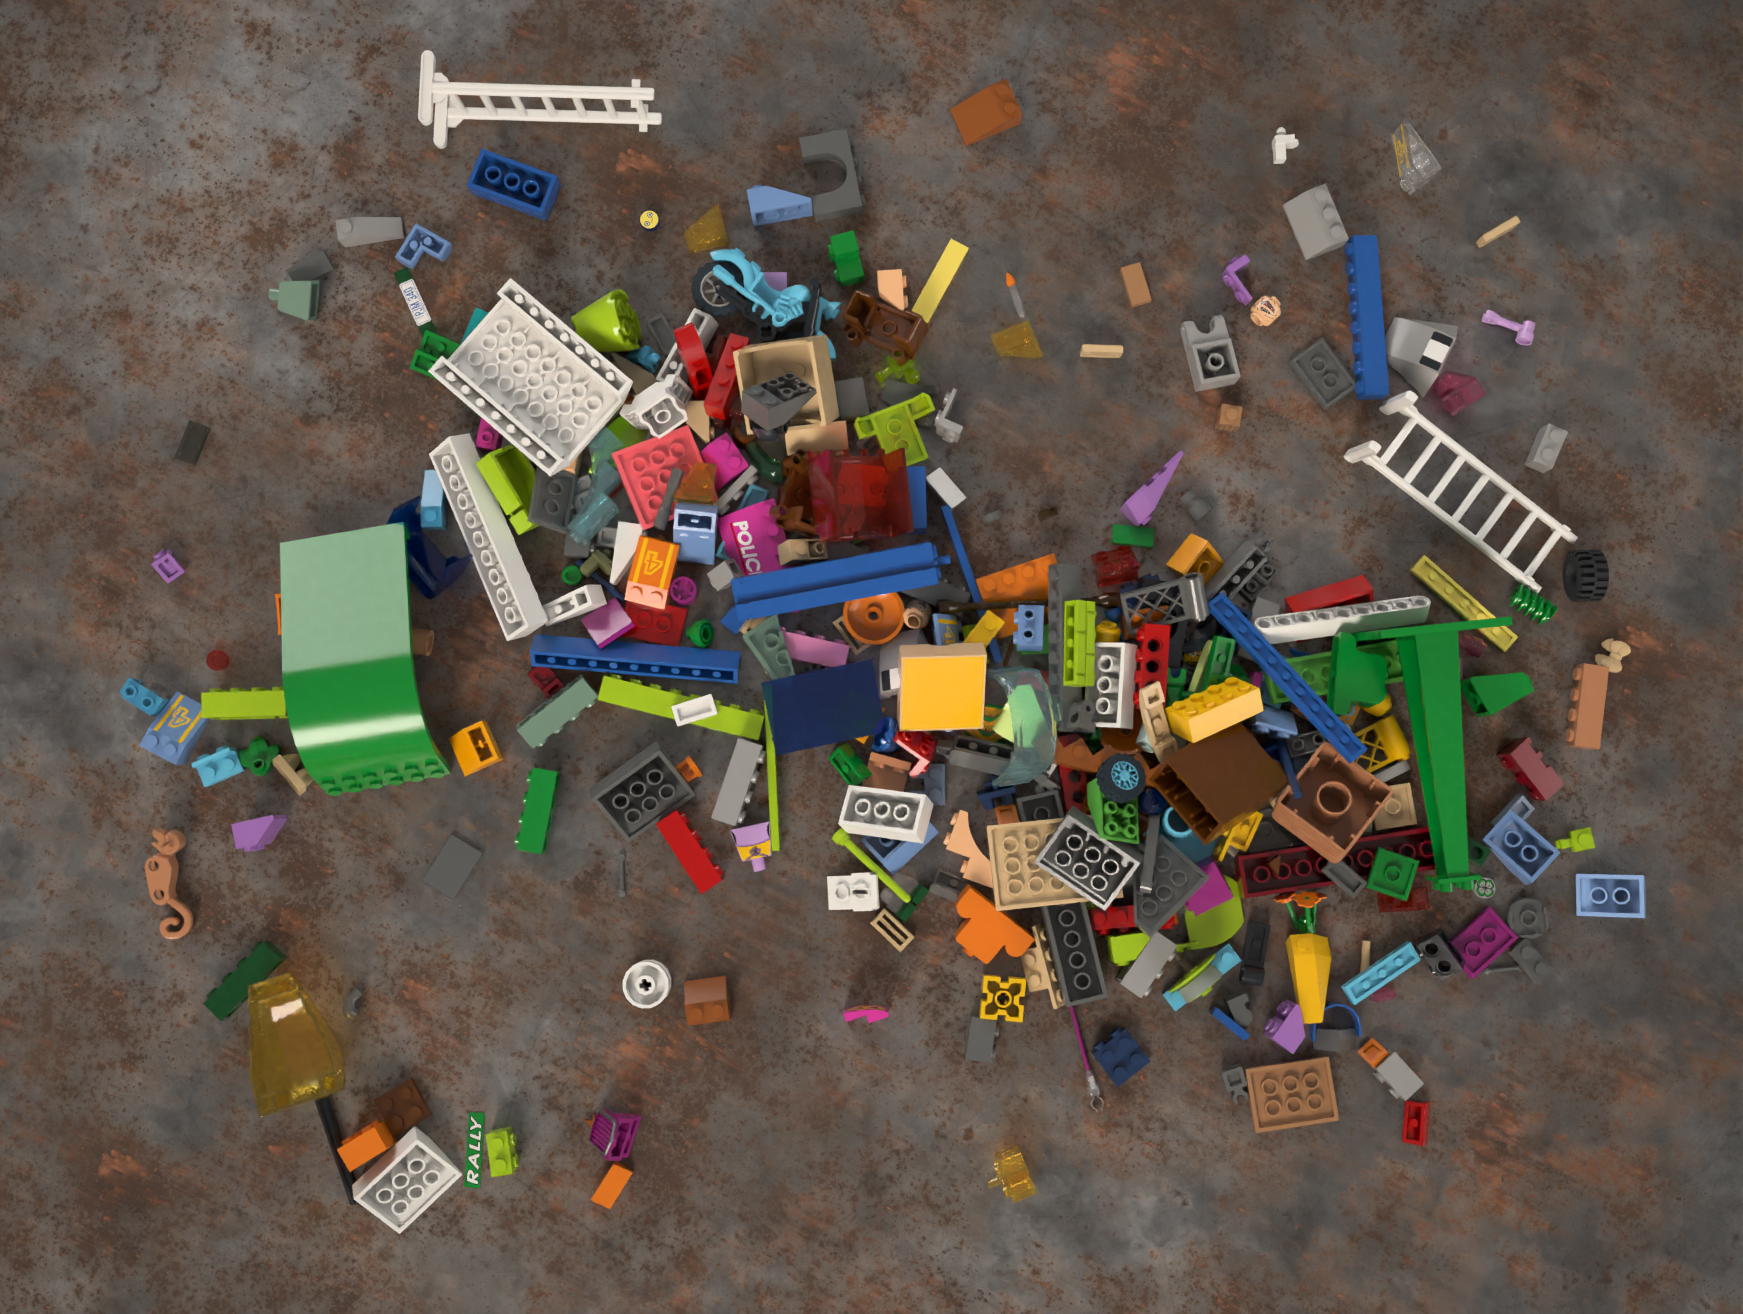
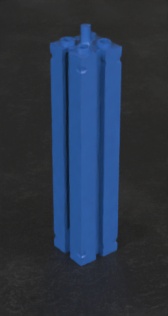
M926 541L734 577L730 581L739 622L938 584V579H941L939 565L950 564L951 561L949 555L937 557L936 546Z

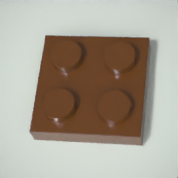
M413 1077L374 1099L393 1137L432 1115Z

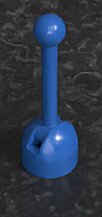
M1117 607L1105 611L1107 620L1116 623L1117 627L1120 628L1121 608ZM1121 631L1120 641H1121V643H1125V640H1124V637H1123V634H1122V631Z

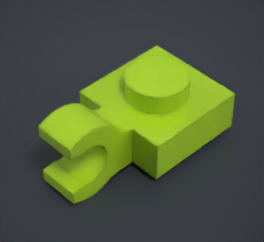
M1590 827L1567 831L1568 838L1555 840L1556 849L1571 847L1572 852L1595 848Z

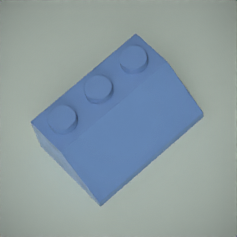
M929 822L924 844L867 835L861 841L894 875L939 832Z

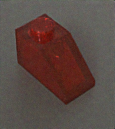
M1427 887L1411 888L1407 901L1377 892L1379 913L1419 911L1430 908Z

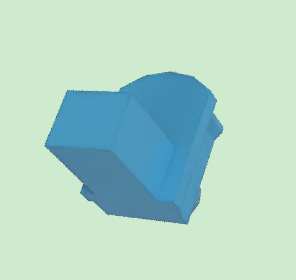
M647 345L630 351L626 357L634 364H641L650 373L655 372L658 362L661 360L660 355Z

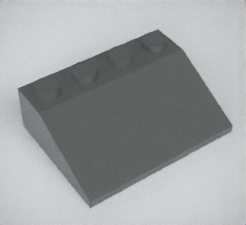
M655 741L589 788L591 799L628 843L696 795L658 741Z
M1072 805L1034 863L1105 911L1140 865L1144 854L1129 843L1101 839L1094 820Z

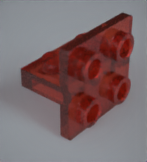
M1121 546L1114 550L1099 551L1096 554L1090 555L1095 568L1098 588L1138 579L1137 569H1140V564L1130 546Z

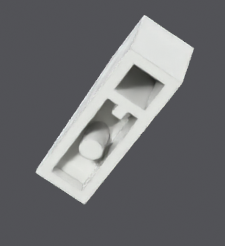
M618 521L610 583L612 585L619 583L632 564L639 536L648 537V531H642L640 524Z
M601 584L585 585L543 605L542 608L548 620L545 625L550 626L607 604Z

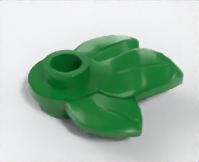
M257 736L251 741L249 749L239 751V760L244 767L250 768L254 775L264 776L270 772L273 759L280 754L279 745L268 747L267 742L262 737ZM262 762V766L260 768H257V766Z

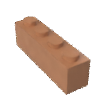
M1583 663L1576 665V668L1573 670L1574 688H1572L1570 693L1572 705L1568 712V720L1570 722L1569 729L1565 735L1568 747L1588 750L1600 749L1609 667Z

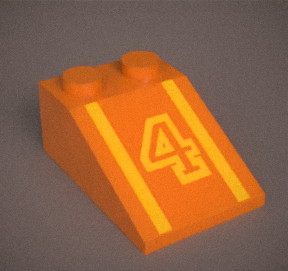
M640 535L624 600L665 609L670 602V586L674 581L680 544Z

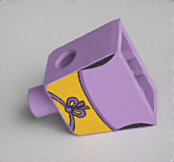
M770 822L730 830L742 862L751 860L754 872L766 870L763 857L772 855Z

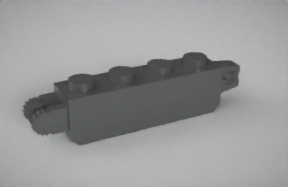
M1263 530L1255 534L1250 541H1245L1204 585L1208 603L1222 592L1231 600L1268 560L1267 553L1274 543L1272 540H1268L1259 546L1266 536Z
M962 734L955 735L954 740L950 741L938 739L936 745V753L950 759L949 764L1029 783L1031 779L1043 782L1048 780L1049 774L1047 771L1052 766L1051 763L1043 762L1041 759L1036 758V753L1032 750Z

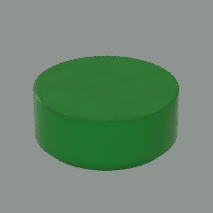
M568 565L562 571V580L567 585L576 586L581 583L583 574L580 572L579 567Z

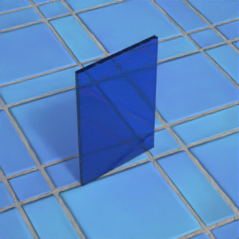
M872 659L761 682L764 695L763 700L767 709L776 756L886 732Z

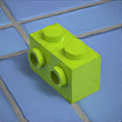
M512 1127L490 1130L486 1134L491 1177L513 1174L518 1169L517 1167H519V1158L515 1153L516 1136L512 1131Z

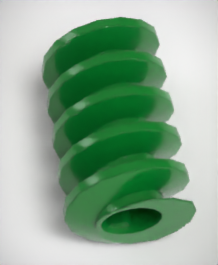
M1523 583L1517 585L1510 596L1509 607L1517 604V612L1525 609L1523 616L1531 613V621L1539 618L1537 625L1550 620L1557 611L1558 606H1552L1551 601H1545L1543 596L1537 597L1538 594L1535 591L1530 593L1531 589L1529 587L1523 588Z

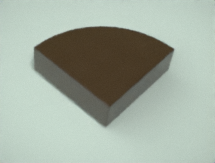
M1052 507L1051 509L1039 511L1037 517L1042 522L1059 513L1056 507Z

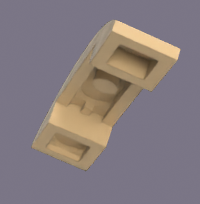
M1157 681L1139 690V703L1147 736L1157 759L1162 764L1168 756L1178 751L1179 748L1176 739L1171 737L1162 705L1165 699L1161 684Z

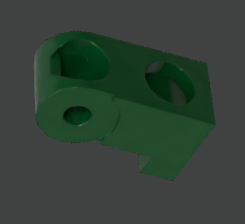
M1467 836L1468 861L1472 865L1480 867L1487 859L1491 850Z

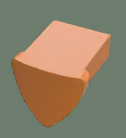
M689 755L676 766L688 783L696 777L700 778L703 776L699 766Z

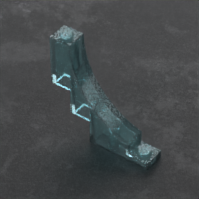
M605 425L588 444L592 461V477L589 492L581 510L567 526L571 532L569 536L576 543L581 542L584 546L620 512L618 506L608 495L622 482L621 474L611 466L614 462L612 453L624 449L625 445Z

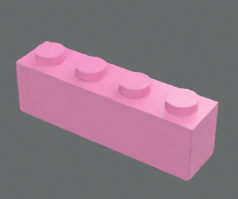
M780 626L791 660L813 665L821 664L831 669L845 671L850 646L846 645V641L834 639V642L826 641V637L821 635H814V638L808 637L806 632L798 630L790 633L786 632V628Z

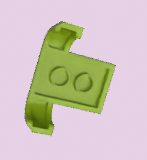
M921 393L912 399L861 418L857 417L853 426L859 440L872 436L876 437L889 472L892 473L900 470V467H908L929 458L914 420L935 411V407L930 395Z

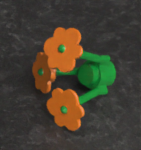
M1295 891L1280 893L1273 898L1277 903L1286 904L1293 920L1294 928H1298L1299 934L1316 933L1317 903L1321 902L1322 899H1327L1326 894L1302 891L1301 894L1296 895ZM1293 896L1298 906L1305 907L1306 915H1301L1299 920H1297L1290 903L1293 900Z

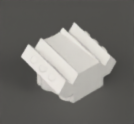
M667 374L664 382L654 383L635 396L632 404H624L619 414L636 429L650 430L653 436L660 439L689 419L686 413V405L693 390L677 375Z

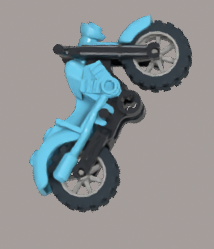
M738 248L735 250L720 249L710 252L714 262L706 263L704 267L699 268L698 273L693 277L691 285L693 299L702 312L712 317L724 318L738 311L746 320L757 326V334L762 343L776 341L778 334L783 335L796 324L805 325L802 331L794 332L784 340L825 335L820 331L822 314L825 315V319L828 321L830 318L834 320L841 312V309H839L840 302H830L821 297L822 286L815 277L810 280L812 293L804 285H794L783 291L772 289L765 281L764 274L760 272L762 268L754 261L749 263L744 258L746 255ZM715 275L718 280L712 282L709 278ZM706 282L712 285L713 289L704 291ZM726 286H732L734 288V291L730 290ZM715 293L711 302L705 296L706 294ZM717 297L722 299L724 304H715ZM764 330L766 332H769L771 330L772 336H766L764 338ZM827 337L831 362L836 361L834 346Z

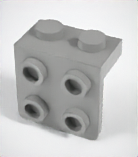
M953 388L952 392H947L942 406L944 410H939L934 424L937 427L936 434L942 436V439L949 443H958L963 430V426L947 420L956 398L957 389Z

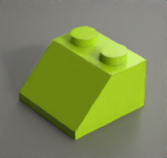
M1132 930L1130 933L1105 935L1108 960L1117 964V966L1129 965L1131 960H1135L1150 938L1139 930Z

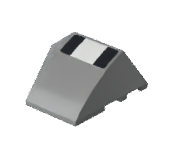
M1394 317L1385 335L1387 364L1394 371L1400 373L1406 379L1405 381L1411 384L1423 398L1439 375L1457 338L1458 326Z
M921 628L898 633L890 641L881 644L872 701L891 698L892 695L898 693L900 686L898 674L899 645L929 644Z

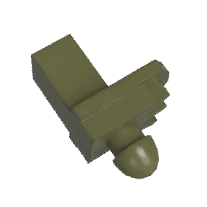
M597 549L581 565L580 572L588 578L599 568L606 575H610L612 569V560H610L612 556L611 550L605 549L601 553Z

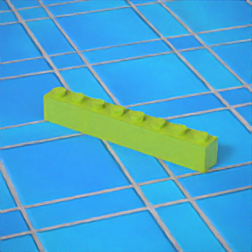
M610 673V677H603L597 700L675 720L671 706L702 696L690 694L687 697L683 696L682 691L670 688V691L667 692L662 690V686L650 683V686L647 687L642 685V681L630 678V681L627 682L622 680V676ZM714 699L718 712L717 715L689 723L760 741L765 716H762V711L750 709V712L742 711V706L730 704V707L722 706V701Z

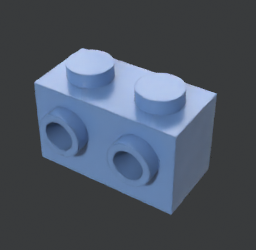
M1019 605V612L1014 611V624H1018V631H1014L1013 644H1017V651L1042 652L1044 606Z

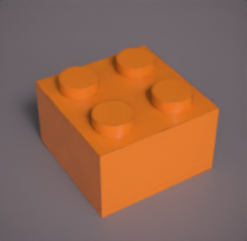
M376 1120L343 1140V1146L338 1148L337 1151L349 1172L390 1148L398 1140L396 1136H392L385 1121L379 1123Z

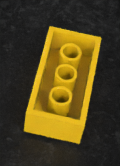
M1236 677L1227 678L1223 683L1209 686L1207 690L1194 693L1189 698L1183 701H1176L1172 706L1165 708L1170 732L1192 743L1264 711L1260 689Z

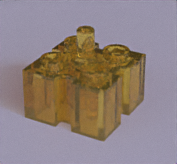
M1018 1145L994 1154L996 1160L993 1161V1165L998 1176L986 1181L989 1188L1001 1184L1006 1198L1011 1197L1013 1203L1037 1194Z

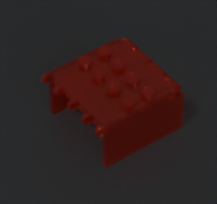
M884 448L878 449V456H869L868 449H862L861 457H850L849 449L843 450V457H833V449L825 450L814 456L813 450L807 451L815 534H819L821 542L836 541V539L838 541L855 540V537L856 540L889 539L890 536L895 538L914 531L905 448H899L888 454H885Z

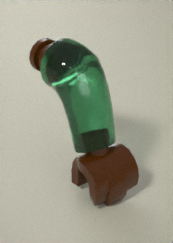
M734 426L732 429L733 443L736 447L745 449L752 463L764 478L769 481L780 482L782 477H787L789 468H786L779 459L770 458L765 453L759 443L754 441L756 438L755 433L750 434V436H744L740 432V427Z

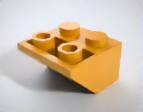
M479 721L468 726L449 738L464 776H468L503 760V756L486 721Z

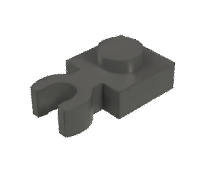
M1237 1064L1220 1070L1227 1092L1232 1091L1231 1098L1233 1102L1238 1104V1095H1243L1245 1100L1248 1101L1249 1096L1242 1088L1248 1085L1241 1065Z

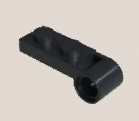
M1248 921L1239 973L1240 983L1260 987L1263 985L1265 969L1263 967L1271 925Z

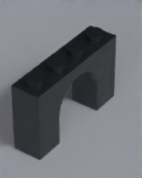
M1139 578L1137 589L1168 581ZM1178 585L1170 587L1166 594L1175 598L1179 592ZM1155 591L1150 592L1146 600L1156 601L1160 594ZM1163 597L1160 603L1169 607L1172 601ZM1175 604L1170 612L1174 616L1184 614L1183 608L1178 604ZM1190 619L1172 623L1168 666L1180 668V664L1183 663L1184 652L1181 648L1187 641L1186 625ZM1129 639V644L1138 645L1137 649H1139V641ZM1148 642V649L1152 652L1156 650L1155 642Z

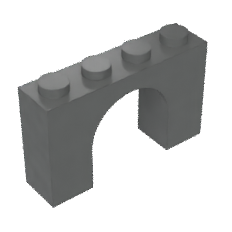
M847 129L799 138L804 164L824 160L834 161L844 168L847 175L844 184L837 190L811 196L815 222L862 213V206L866 205L864 193L859 192L858 186H862L860 174L855 172V167H858L856 154L852 155L851 148H854L852 135L848 136Z

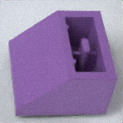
M1286 1000L1278 1005L1275 1017L1267 1021L1263 1034L1285 1050L1294 1054L1305 1038V1031L1300 1006L1290 1000Z

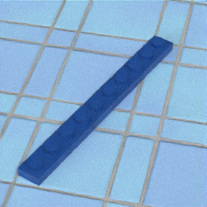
M1223 592L1208 603L1209 611L1349 764L1367 750L1363 743Z

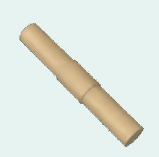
M1362 940L1360 973L1370 966L1371 941Z

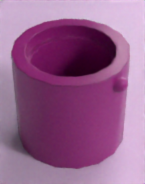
M684 576L678 577L670 586V595L678 603V606H689L698 599L699 591L693 579Z

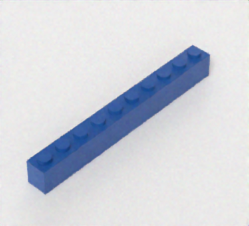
M535 634L530 648L531 666L738 684L741 652L612 641L600 649L594 639Z

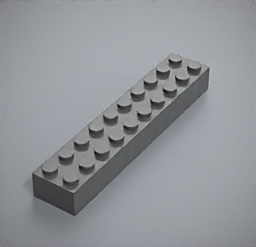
M1058 789L1015 800L1020 822L1064 818ZM1085 902L1040 906L1064 1006L1070 1007L1108 998Z

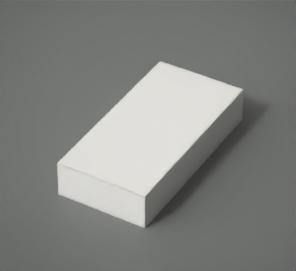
M712 694L671 706L678 727L718 714Z

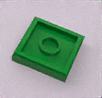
M1377 847L1366 880L1367 884L1364 887L1407 901L1419 861Z

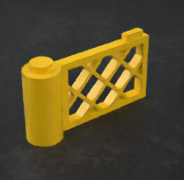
M1394 714L1353 733L1356 737L1361 735L1359 740L1363 744L1373 747L1370 758L1361 755L1354 760L1356 763L1359 758L1367 760L1366 771L1369 773L1395 760H1398V762L1410 758L1409 754L1412 753ZM1370 730H1373L1376 736L1374 744L1364 741L1366 733ZM1377 749L1384 752L1386 760L1382 762L1374 760Z

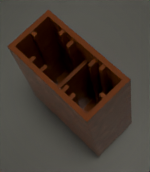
M1240 722L1195 743L1191 742L1171 754L1149 779L1205 846L1272 802L1289 783L1282 765L1266 753L1256 741L1254 733Z

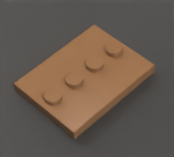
M1328 1056L1244 1068L1255 1133L1339 1121Z

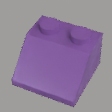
M270 815L231 824L236 849H244V852L265 849L264 845L273 842L286 822L287 815Z

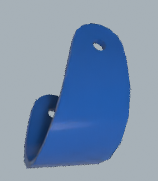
M1337 1002L1325 1003L1324 1011L1334 1006L1346 1008L1352 1015L1357 1037H1361V1023L1354 1009ZM1311 1023L1308 1026L1311 1041L1315 1042L1316 1023Z

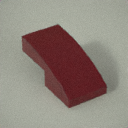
M535 666L527 673L548 699L565 687V684L549 667Z

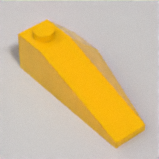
M1312 933L1290 935L1285 943L1296 1002L1301 1008L1303 1024L1322 1023L1332 958L1328 937Z

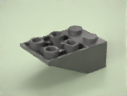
M785 373L779 377L742 390L741 413L769 431L784 425L817 391L794 373Z

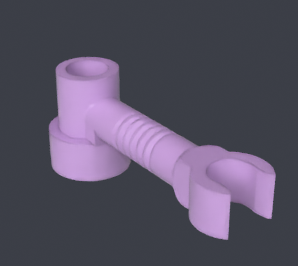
M1487 310L1486 314H1483L1482 322L1493 325L1497 324L1517 331L1515 341L1518 344H1532L1535 328L1534 322L1527 320L1523 321V324H1519L1500 317L1491 310Z

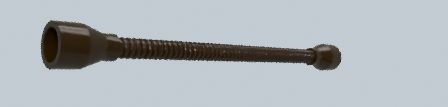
M1105 592L1091 598L1081 597V600L1095 602V606L1105 609L1118 607L1117 592ZM949 599L937 600L936 609L938 614L951 615L966 610L1018 609L1019 605L1048 607V599L1006 602L991 601L985 603H962Z

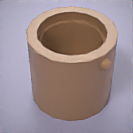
M411 625L413 654L429 656L434 643L433 630L416 628Z

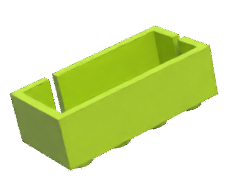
M513 444L488 453L476 463L478 469L506 515L511 516L509 520L518 535L540 526L527 521L536 474L527 456Z
M253 687L251 690L243 688H230V690L212 688L209 689V692L201 694V718L213 720L276 719V716L288 718L283 687H272V691L263 687Z

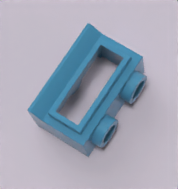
M129 677L119 691L122 694L121 697L150 716H158L171 699L161 698L156 692L150 691L141 685L142 681L140 679Z

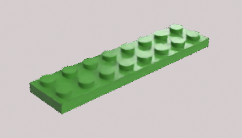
M1396 640L1356 647L1359 652L1381 655L1386 659L1389 672L1385 684L1403 681ZM1332 651L1285 659L1318 696L1327 695ZM1264 672L1271 705L1291 702L1286 694Z

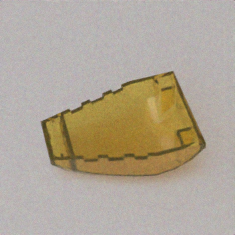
M288 972L249 985V1080L259 1118L287 1111L343 1091L345 1085V1066L341 1047L325 1019L293 974Z

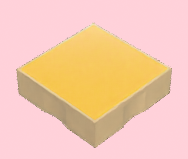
M955 643L944 646L930 644L899 645L898 674L900 686L897 693L899 732L983 729L987 653L983 643Z

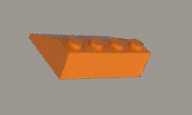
M1054 553L976 579L982 601L985 603L991 601L1006 602L1048 599V565L1058 564ZM1045 606L1043 624L1049 623V610ZM1019 608L990 609L992 613L1005 622L1004 626L995 636L996 640L1014 634V631H1018V624H1014V611L1019 612Z

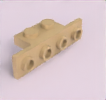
M1043 922L1032 927L1037 947L1028 948L1020 958L1029 991L1048 989L1053 1009H1057L1064 1004Z

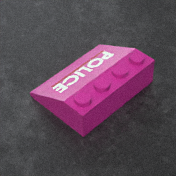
M774 498L718 518L717 525L722 541L725 543L724 548L727 557L735 559L745 576L793 567L780 566L777 546L787 541L784 530L776 526V519L772 518L769 514L770 508L776 506Z

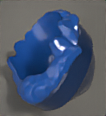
M888 716L876 723L877 727L872 729L874 734L872 752L889 756L901 750L903 747L893 739L899 729L897 720Z

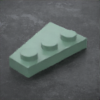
M772 615L742 636L745 643L778 688L795 677V671L777 615Z

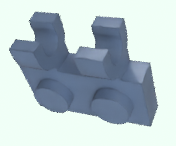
M930 764L924 774L920 772L916 779H924V791H909V793L927 795L934 805H945V764Z

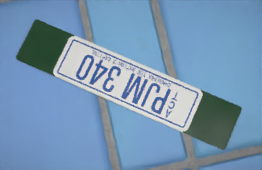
M408 267L395 272L396 280L422 337L425 330L436 332Z

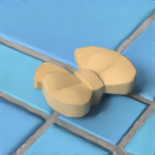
M1613 638L1607 639L1601 645L1610 652L1609 656L1597 654L1595 655V662L1599 666L1609 667V672L1618 673L1622 670L1620 662L1622 657L1629 655L1631 650L1622 641H1614Z

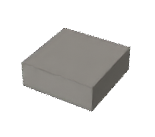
M599 526L596 546L614 549L617 528Z

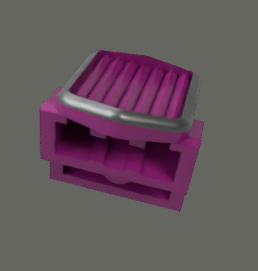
M601 1108L592 1125L589 1138L590 1144L607 1161H621L622 1158H628L641 1116L629 1113H613Z

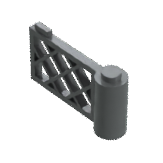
M1199 572L1188 573L1179 579L1119 594L1129 635L1133 634V637L1137 636V630L1140 628V626H1131V620L1135 614L1144 619L1140 625L1145 623L1168 625L1190 618L1194 619V621H1203L1210 614L1202 573ZM1178 585L1179 592L1175 598L1166 594L1170 587ZM1155 591L1160 595L1153 604L1146 600V597L1150 592ZM1136 597L1139 599L1134 609L1127 606V598ZM1163 597L1172 601L1166 611L1158 607ZM1143 602L1152 606L1146 616L1137 612ZM1175 604H1178L1183 608L1184 614L1174 616L1170 612ZM1155 609L1164 613L1159 621L1150 619Z

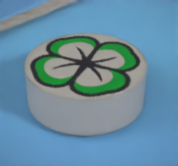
M1481 877V880H1475L1473 892L1477 897L1490 898L1494 895L1496 887L1491 879Z

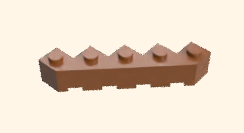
M1053 730L1031 743L1041 761L1094 775L1098 773L1097 769L1101 766V763L1110 756L1116 755L1111 745L1092 755L1082 737L1063 748ZM1140 752L1132 755L1141 763L1142 768L1145 770V787L1157 790L1149 779L1161 764L1159 763L1149 769Z

